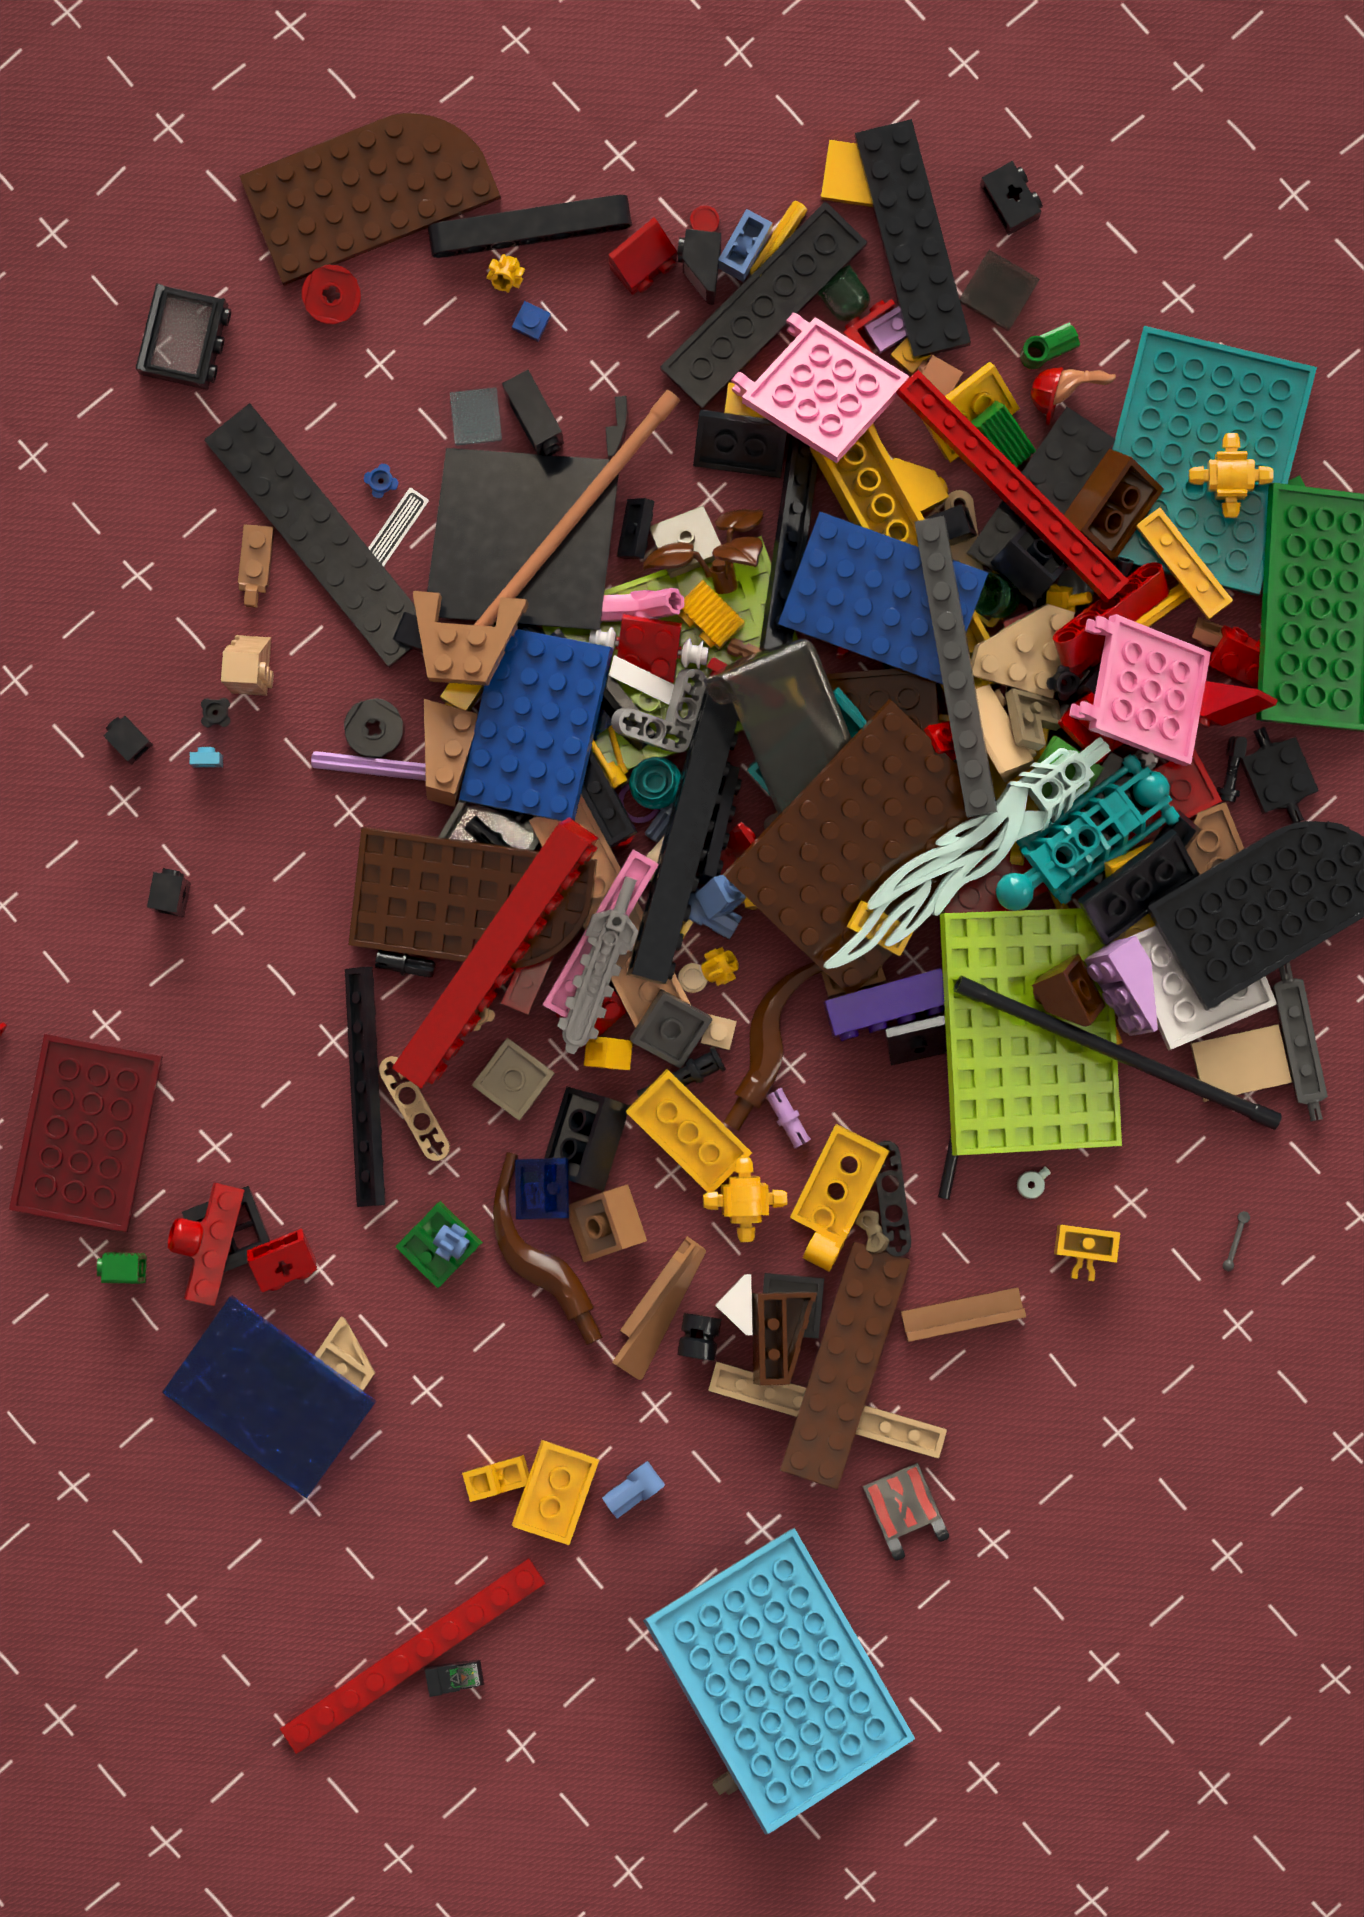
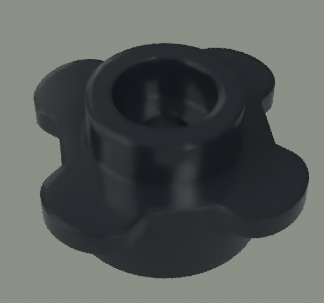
M1060 665L1057 668L1056 674L1047 679L1046 685L1048 689H1053L1058 694L1060 700H1067L1070 695L1076 692L1081 680L1079 676L1069 671V667ZM1062 680L1066 681L1065 685L1061 684Z
M206 698L201 702L204 716L201 719L203 726L207 728L212 725L227 727L230 724L231 719L228 716L230 702L228 699L210 700ZM218 710V715H213V711Z

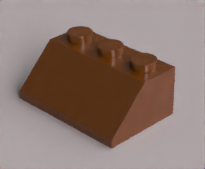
M1109 449L1064 513V516L1106 558L1114 562L1115 557H1118L1136 531V525L1145 518L1164 488L1132 457Z

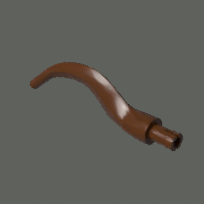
M815 962L800 967L782 978L763 997L754 1012L750 1027L749 1070L734 1093L739 1097L723 1121L738 1131L753 1107H761L776 1080L783 1059V1044L780 1033L782 1008L803 982L811 976L823 972Z
M507 1152L496 1188L493 1207L495 1234L499 1248L506 1262L516 1273L555 1296L567 1320L571 1321L574 1319L586 1345L592 1344L603 1337L590 1313L594 1306L581 1281L562 1259L528 1245L519 1236L514 1226L509 1208L508 1192L518 1155Z

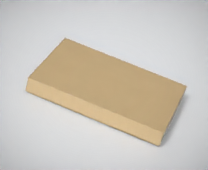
M1279 1024L1190 1044L1198 1079L1233 1095L1292 1083Z

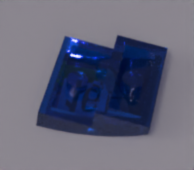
M568 1158L515 1160L516 1219L569 1218Z

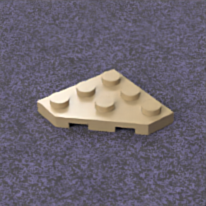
M1044 604L1026 617L1000 630L999 633L975 645L971 658L973 676L1053 699L1055 691L1048 689L1046 682L1048 678L1056 674L1058 666L1062 665L1053 635L1074 619L1075 612Z

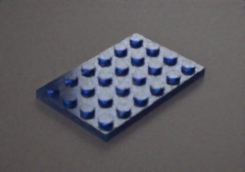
M233 1295L228 1298L162 1392L306 1499L377 1402Z

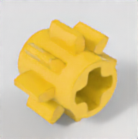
M502 254L500 261L492 259L488 267L490 271L487 279L491 280L494 289L509 293L512 285L515 288H519L523 281L522 275L525 268L520 267L518 259L512 256H505V254Z
M723 947L704 954L707 961L702 963L701 969L704 977L709 982L713 983L716 981L717 986L736 979L733 972L738 970L739 965L737 958L731 951L727 950L724 952Z

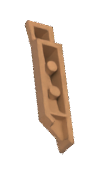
M688 1236L620 1330L629 1339L612 1363L638 1380L643 1379L706 1253L702 1246Z

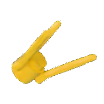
M610 723L607 725L617 766L614 761L607 763L594 740L591 748L615 789L628 781L625 774L629 771L624 764L615 731Z

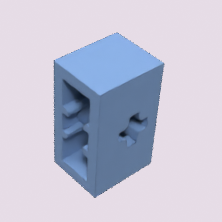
M746 209L718 259V269L744 282L772 232V222Z

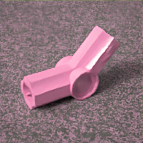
M675 588L658 591H633L627 595H604L601 622L622 621L623 614L652 619L677 615L684 608V597Z

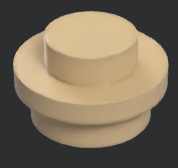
M696 963L685 965L678 975L681 987L689 993L700 992L708 982L702 973L701 965Z

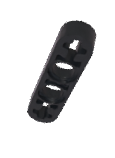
M882 1141L878 1145L882 1147L887 1145L889 1150H894L895 1156L890 1157V1165L894 1166L896 1164L898 1171L888 1170L879 1173L876 1178L883 1234L890 1241L894 1240V1232L887 1233L886 1226L897 1227L902 1224L905 1225V1231L899 1230L900 1239L906 1240V1245L901 1247L900 1252H896L895 1247H890L889 1244L886 1248L889 1254L900 1257L909 1252L911 1248L899 1148L895 1143ZM893 1175L898 1179L899 1186L895 1192H886L882 1188L881 1184L885 1176ZM890 1205H897L902 1209V1218L897 1222H891L886 1218L885 1211Z

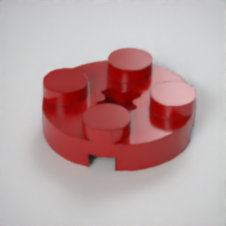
M329 264L315 269L307 276L302 287V300L306 310L314 319L324 324H338L347 321L357 311L361 300V290L357 279L349 270L339 265ZM330 286L336 287V292L340 294V298L334 299L333 303H328L327 297L323 296V291L329 290Z

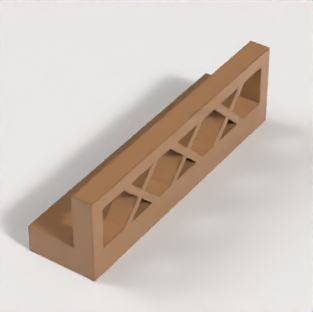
M1016 1287L901 1311L906 1340L910 1342L1026 1318L1025 1308L1022 1307L1019 1288Z

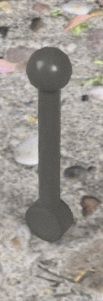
M1246 1211L1240 1212L1237 1216L1239 1224L1228 1259L1223 1262V1269L1228 1272L1234 1269L1233 1260L1245 1223L1250 1220V1215Z

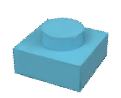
M198 747V752H190V765L193 767H223V755L220 752H215L214 747Z

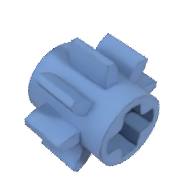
M455 1223L451 1228L443 1225L433 1241V1244L438 1247L435 1253L447 1261L450 1260L451 1256L458 1260L470 1243V1240L464 1237L467 1231Z

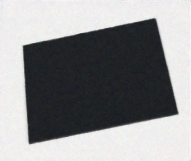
M446 448L427 592L440 593L442 596L439 618L477 621L610 460ZM619 474L516 598L527 599L529 603L527 611L522 614L518 624L600 630Z

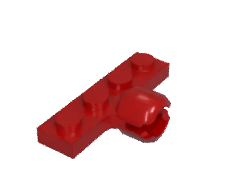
M214 1182L203 1221L196 1222L177 1218L173 1222L168 1236V1249L173 1253L189 1256L193 1259L184 1299L215 1306L244 1189Z

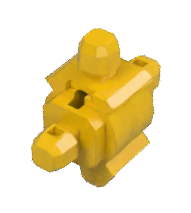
M1226 433L1222 439V449H1225V452H1217L1215 460L1208 461L1207 469H1204V466L1189 469V483L1203 485L1204 482H1207L1208 492H1215V500H1225V503H1222L1224 518H1237L1240 512V503L1237 500H1245L1247 492H1253L1255 482H1258V485L1273 482V469L1265 466H1259L1258 469H1255L1254 459H1247V451H1237V449H1240L1238 434Z
M740 1157L735 1162V1172L738 1173V1176L729 1177V1184H721V1194H718L717 1191L703 1194V1207L709 1210H718V1207H722V1215L730 1217L731 1223L739 1224L737 1236L740 1242H753L755 1227H752V1223L762 1222L761 1215H769V1205H772L773 1208L787 1205V1192L772 1189V1192H769L768 1184L760 1183L759 1176H751V1172H754L751 1158Z

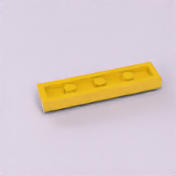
M1160 507L1136 525L1137 530L1208 620L1233 602L1229 594Z

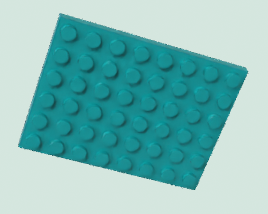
M1144 326L1112 450L1132 457L1164 488L1145 518L1160 507L1223 588L1259 596L1264 579L1269 484L1258 485V482H1255L1253 492H1247L1245 500H1237L1240 503V512L1237 518H1224L1222 503H1225V500H1215V492H1208L1207 482H1204L1203 485L1189 483V469L1204 466V469H1207L1208 461L1215 460L1217 452H1225V449H1222L1224 435L1226 433H1237L1240 438V449H1237V451H1247V459H1254L1255 469H1258L1259 466L1272 468L1273 482L1271 483L1288 484L1317 367ZM1136 529L1118 557L1133 560V566L1136 567L1157 562L1162 564L1165 574L1173 575Z

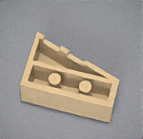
M236 635L235 640L231 641V645L225 648L222 658L221 682L232 694L267 696L268 688L273 687L274 678L273 671L270 670L269 666L271 637Z

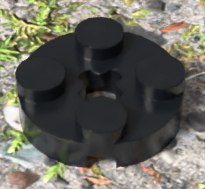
M376 698L356 703L346 715L344 721L345 736L351 748L361 756L383 758L392 753L399 746L403 738L404 723L398 710L391 703L383 699ZM379 721L381 733L379 735L375 733L373 736L368 735L369 729L366 725Z

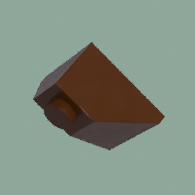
M1079 953L1042 974L1032 985L1036 1001L1043 1005L1046 1012L1084 1027L1091 1025L1106 1006L1092 978L1089 976Z

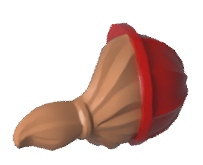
M1063 367L1047 369L1035 378L1031 390V398L1036 408L1047 415L1046 425L1050 426L1056 404L1068 398L1080 384L1088 382L1107 385L1115 380L1116 375H1111L1101 370L1090 372L1086 370L1084 372L1073 369L1064 370Z

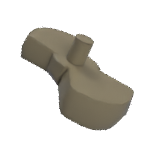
M873 1210L861 1212L856 1219V1224L866 1230L868 1236L866 1250L876 1254L885 1251L890 1240L882 1233V1227L879 1225V1213Z

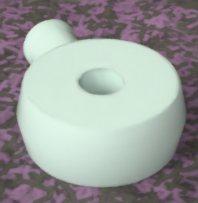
M1044 1166L1039 1172L1026 1171L1021 1174L1017 1180L1018 1192L1027 1199L1038 1198L1045 1189L1044 1179L1051 1174L1049 1169ZM1030 1181L1034 1183L1032 1189L1028 1187Z

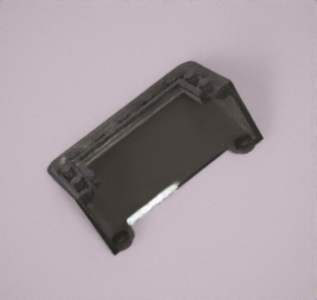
M799 639L742 657L703 679L710 697L716 703L727 704L733 702L777 811L765 819L764 830L852 739L817 650L810 641L805 639Z

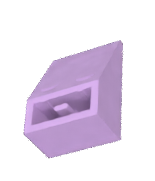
M1136 936L1112 941L1084 959L1088 966L1087 972L1089 976L1099 984L1103 991L1104 1001L1114 1009L1118 1016V1024L1124 1032L1128 1033L1129 1036L1158 1030L1152 964Z

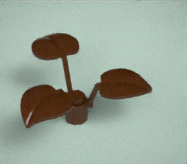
M732 510L717 518L715 522L716 528L727 530V543L713 549L712 554L716 560L712 562L711 568L707 566L699 552L693 551V544L678 542L664 545L651 553L643 565L644 571L648 568L673 569L683 567L695 558L705 571L706 578L712 577L716 593L727 594L735 591L738 588L733 563L757 567L763 544L762 540L756 537H740L732 540V535L735 531L745 532L756 527L763 519V510Z

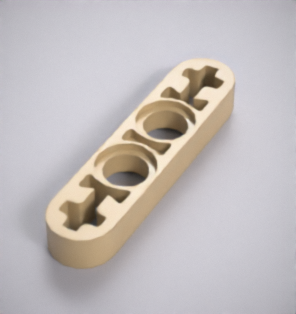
M390 1056L385 1058L379 1066L380 1076L424 1155L432 1161L444 1160L450 1152L449 1141L419 1087L409 1081L398 1085L394 1090L391 1084H395L397 1081L394 1076H387L385 1071L389 1069L387 1064L389 1062L395 1064L398 1057ZM399 1074L400 1078L403 1080L405 1077ZM406 1087L412 1088L416 1093L414 1102L408 1105L403 1104L399 1099L400 1091ZM420 1113H425L430 1117V1125L423 1131L416 1129L413 1123L415 1116ZM434 1128L438 1131V1134L433 1135L437 1143H444V1147L441 1148L443 1154L440 1156L436 1153H429L428 1149L432 1147V1144L428 1138L424 1142L420 1138V1136L432 1132Z

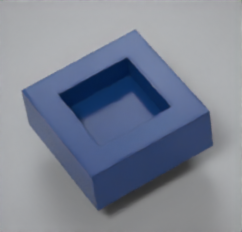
M524 301L512 325V330L539 342L551 318V313Z

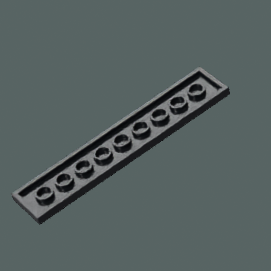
M249 403L205 438L204 441L390 668L412 650V648L393 640V637L404 612L416 616L415 605Z

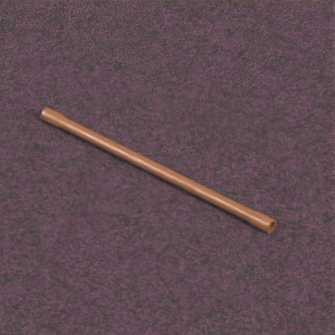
M670 390L664 392L651 408L646 418L474 625H494L497 621L500 597L516 598L657 426L678 405L680 399Z

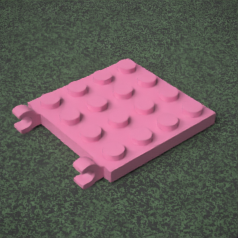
M792 313L786 320V323L790 325L786 330L790 335L796 337L795 340L756 382L750 380L743 373L738 372L731 379V382L735 384L732 391L742 397L744 405L837 463L898 396L896 394L897 389L909 379V376L816 317L809 323L800 315Z
M1117 614L1109 616V620L1101 616H1096L1095 621L1087 619L1086 632L1106 636L1093 705L1085 701H1081L1080 706L1071 704L1069 716L1080 720H1089V730L1140 750L1152 752L1156 756L1182 766L1191 765L1211 652Z

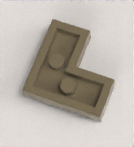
M1012 688L1005 696L1015 745L1039 751L1046 746L1043 728L1053 731L1061 728L1058 724L1062 717L1059 701Z

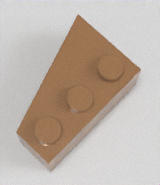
M424 699L427 800L456 807L475 734L474 730L478 713Z

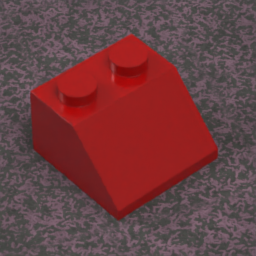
M653 217L608 254L610 270L632 295L637 291L643 293L654 283L652 279L660 272L663 275L676 265L677 250L658 221Z

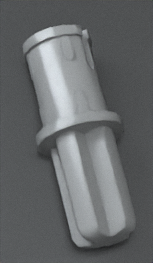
M1140 749L1135 753V756L1142 764V769L1149 767L1152 770L1156 766L1158 757L1154 753Z

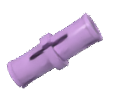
M783 1088L767 1095L766 1099H768L779 1119L777 1123L785 1129L794 1149L801 1146L802 1143L804 1144L811 1140L797 1117L800 1115L799 1112L793 1110L783 1092Z

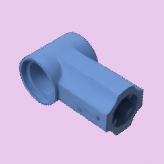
M697 888L694 894H690L688 904L691 905L689 919L702 926L703 924L709 927L714 932L730 940L742 917L732 911L709 920L695 896L700 890Z
M648 1461L631 1472L625 1481L602 1497L607 1507L617 1519L640 1501L647 1500L665 1486V1483Z

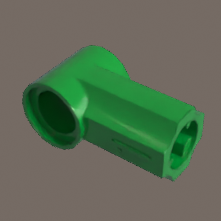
M1069 322L1040 336H1032L1027 339L1020 352L1021 363L1028 369H1038L1045 362L1080 347V341L1074 326ZM1035 347L1041 351L1042 356L1033 358L1028 353V349Z

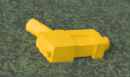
M1053 584L1046 595V604L1075 613L1077 612V606L1090 604L1093 601L1091 592L1073 594V587L1058 586L1057 584Z

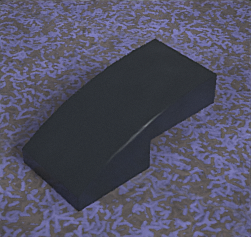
M627 396L615 397L617 426L605 427L609 460L621 448L625 437L628 414Z

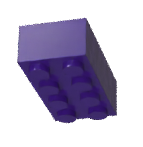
M941 968L826 1000L823 1004L833 1038L839 1036L841 1041L856 1038L859 1036L858 1031L867 1028L869 1033L881 1031L888 1027V1022L897 1020L898 1025L913 1022L917 1019L916 1014L926 1012L927 1017L944 1013V988Z

